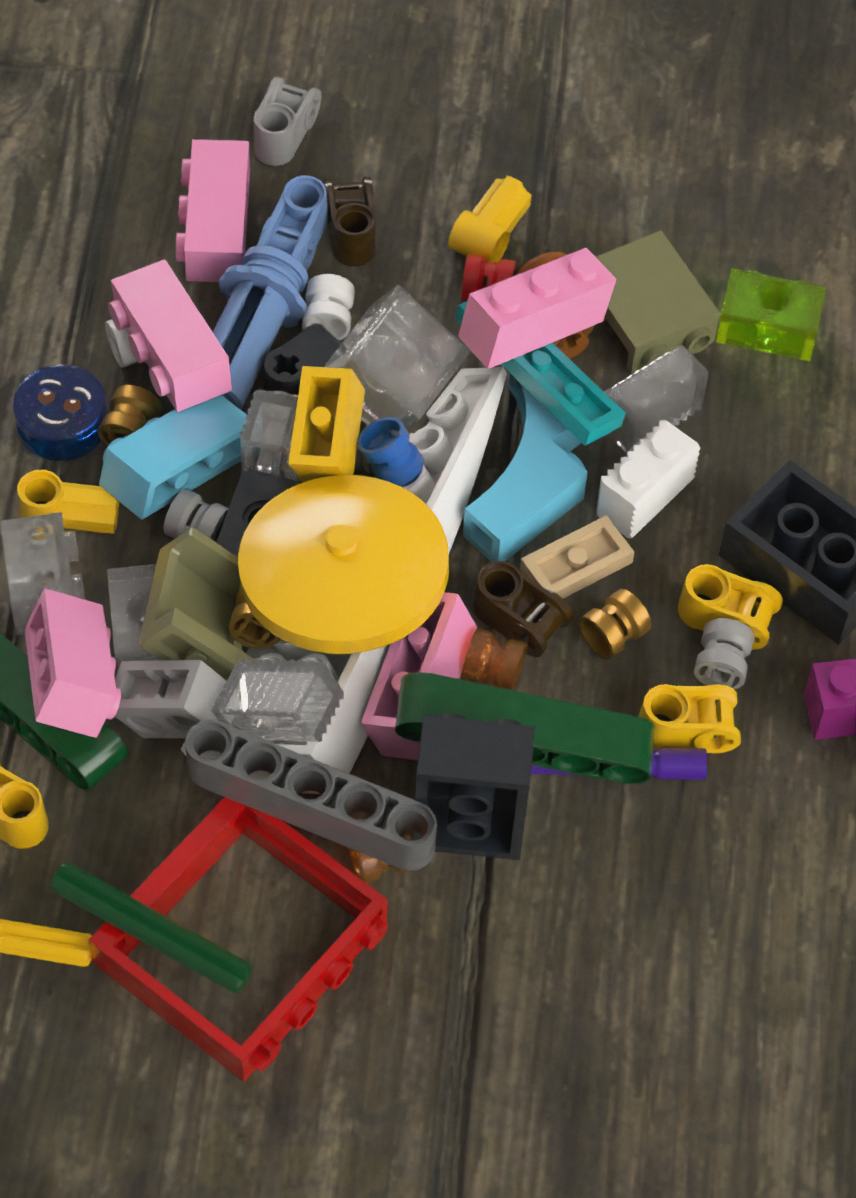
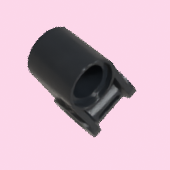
M320 323L312 324L305 328L298 336L281 347L272 350L266 356L264 373L268 380L263 387V399L270 408L279 411L278 405L280 401L291 395H298L302 366L352 369L355 363V355Z

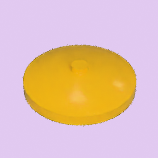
M335 475L295 485L265 504L257 512L244 532L238 553V569L241 590L250 611L272 634L292 645L310 651L329 654H353L390 645L415 631L430 617L439 605L448 583L449 552L447 538L437 516L416 495L401 486L378 478L359 475Z

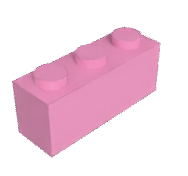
M192 139L191 159H182V187H189L188 196L180 195L179 224H186V232L177 233L176 261L185 262L186 281L219 282L221 276L225 275L226 269L230 266L242 265V260L245 256L250 183L249 141Z
M587 248L581 249L470 293L458 337L487 369H490L603 322L617 279Z
M165 259L111 280L114 301L108 303V309L112 321L119 331L125 329L129 334L128 340L132 353L138 363L146 362L149 366L151 382L160 397L167 395L175 410L179 412L232 391L228 355Z
M44 588L24 629L35 721L97 738L105 720H111L116 715L121 699V690L116 688L114 677L116 660L111 657L109 647L111 630L106 627L103 605Z
M444 593L439 605L421 626L389 646L361 720V725L382 756L419 760L420 742L404 739L395 732L401 677L413 672H424L460 679L478 628L459 594Z

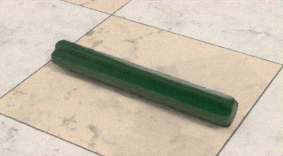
M70 862L62 863L54 873L51 880L53 892L233 993H239L248 982L252 973V966L242 958Z

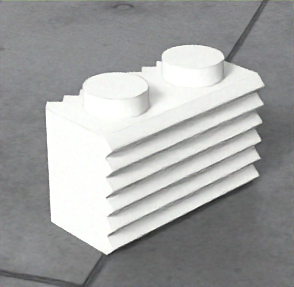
M667 420L659 421V425L653 427L652 433H646V439H640L639 445L633 446V451H627L626 457H621L620 463H614V468L607 471V476H601L596 508L597 516L601 518L607 515L620 533L627 538H633L695 478L697 457L700 455L698 451L701 449L698 443Z

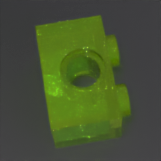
M731 268L716 342L811 361L826 287L801 280L794 281L764 275L756 271Z

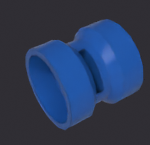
M380 418L370 423L360 433L357 441L358 448L363 457L368 462L373 463L372 470L376 478L403 486L415 479L423 468V457L418 448L409 442L408 431L398 418Z

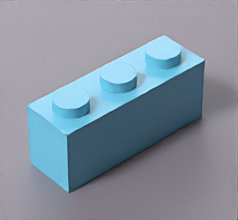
M222 395L179 412L174 409L160 418H152L141 429L125 438H117L109 444L102 458L103 467L99 485L143 520L173 502L181 490H193L245 459L255 421Z

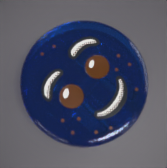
M59 364L38 369L20 383L13 400L18 436L30 452L41 458L52 461L74 460L87 455L102 442L98 435V429L103 418L108 414L105 392L98 379L82 368Z

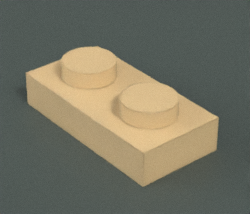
M605 515L521 558L520 570L539 585L553 591L563 599L633 563L634 551L609 517Z

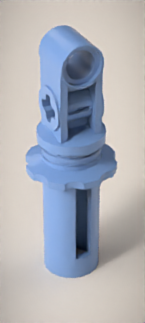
M298 176L291 179L285 185L272 216L268 218L262 229L257 246L247 250L242 260V265L228 267L224 273L225 275H222L219 280V289L226 296L228 302L213 334L229 357L232 391L222 394V396L240 410H242L281 326L286 328L297 326L307 310L306 302L302 299L300 293L303 292L308 282L307 270L312 263L318 242L328 224L326 188L319 179L312 176Z

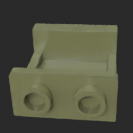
M662 230L596 256L617 279L604 317L628 351L627 369L631 375H636L646 370L654 371L660 369L672 359L689 352L698 353L706 349L715 340L720 312Z
M194 528L188 529L159 550L138 646L161 661L202 660L235 688L254 677L257 660L241 650L242 644L237 642L229 631L233 610L237 607L236 598L240 587L238 557Z

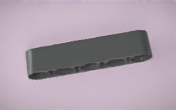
M201 721L193 725L187 732L185 748L188 775L198 786L400 869L408 871L419 870L428 865L432 860L436 845L437 822L432 810L423 803L219 721ZM212 750L221 753L220 756L211 759L200 756L202 753ZM261 770L272 774L264 779H256L249 776L251 773ZM304 791H316L321 796L308 800L300 797L299 794ZM355 811H365L371 814L372 817L366 820H356L348 815ZM413 831L423 837L416 841H408L399 835L404 832Z

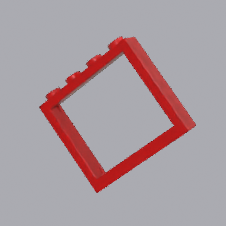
M224 797L130 897L166 916L235 841L244 834L356 918L242 1046L127 957L139 945L140 940L105 922L88 942L94 965L241 1081L245 1082L255 1069L262 1072L271 1065L281 1049L280 1041L292 1028L299 1031L310 1021L318 1007L316 1001L329 987L332 990H336L344 983L353 969L354 964L352 961L363 948L371 950L381 941L389 926L387 924L388 899L284 821Z

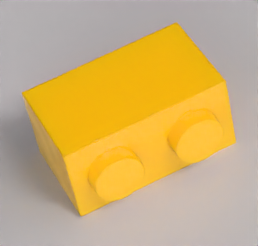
M302 366L288 462L302 483L321 477L353 475L365 389L353 369Z

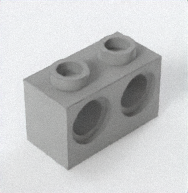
M202 660L121 661L115 677L116 688L121 690L120 704L115 717L142 738H186L187 732L192 726L201 721L215 720L228 724L239 691Z

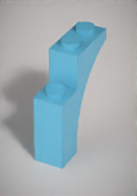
M509 374L508 387L516 400L521 414L523 435L520 445L505 472L485 493L467 506L464 512L463 537L491 562L507 561L584 499L588 473L581 460L571 453L581 442L512 374Z

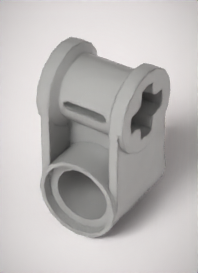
M276 76L273 78L265 98L254 115V153L260 162L271 166L290 162L306 132L311 129L317 118L322 97L319 89L311 88L307 91L285 84V80L281 77Z

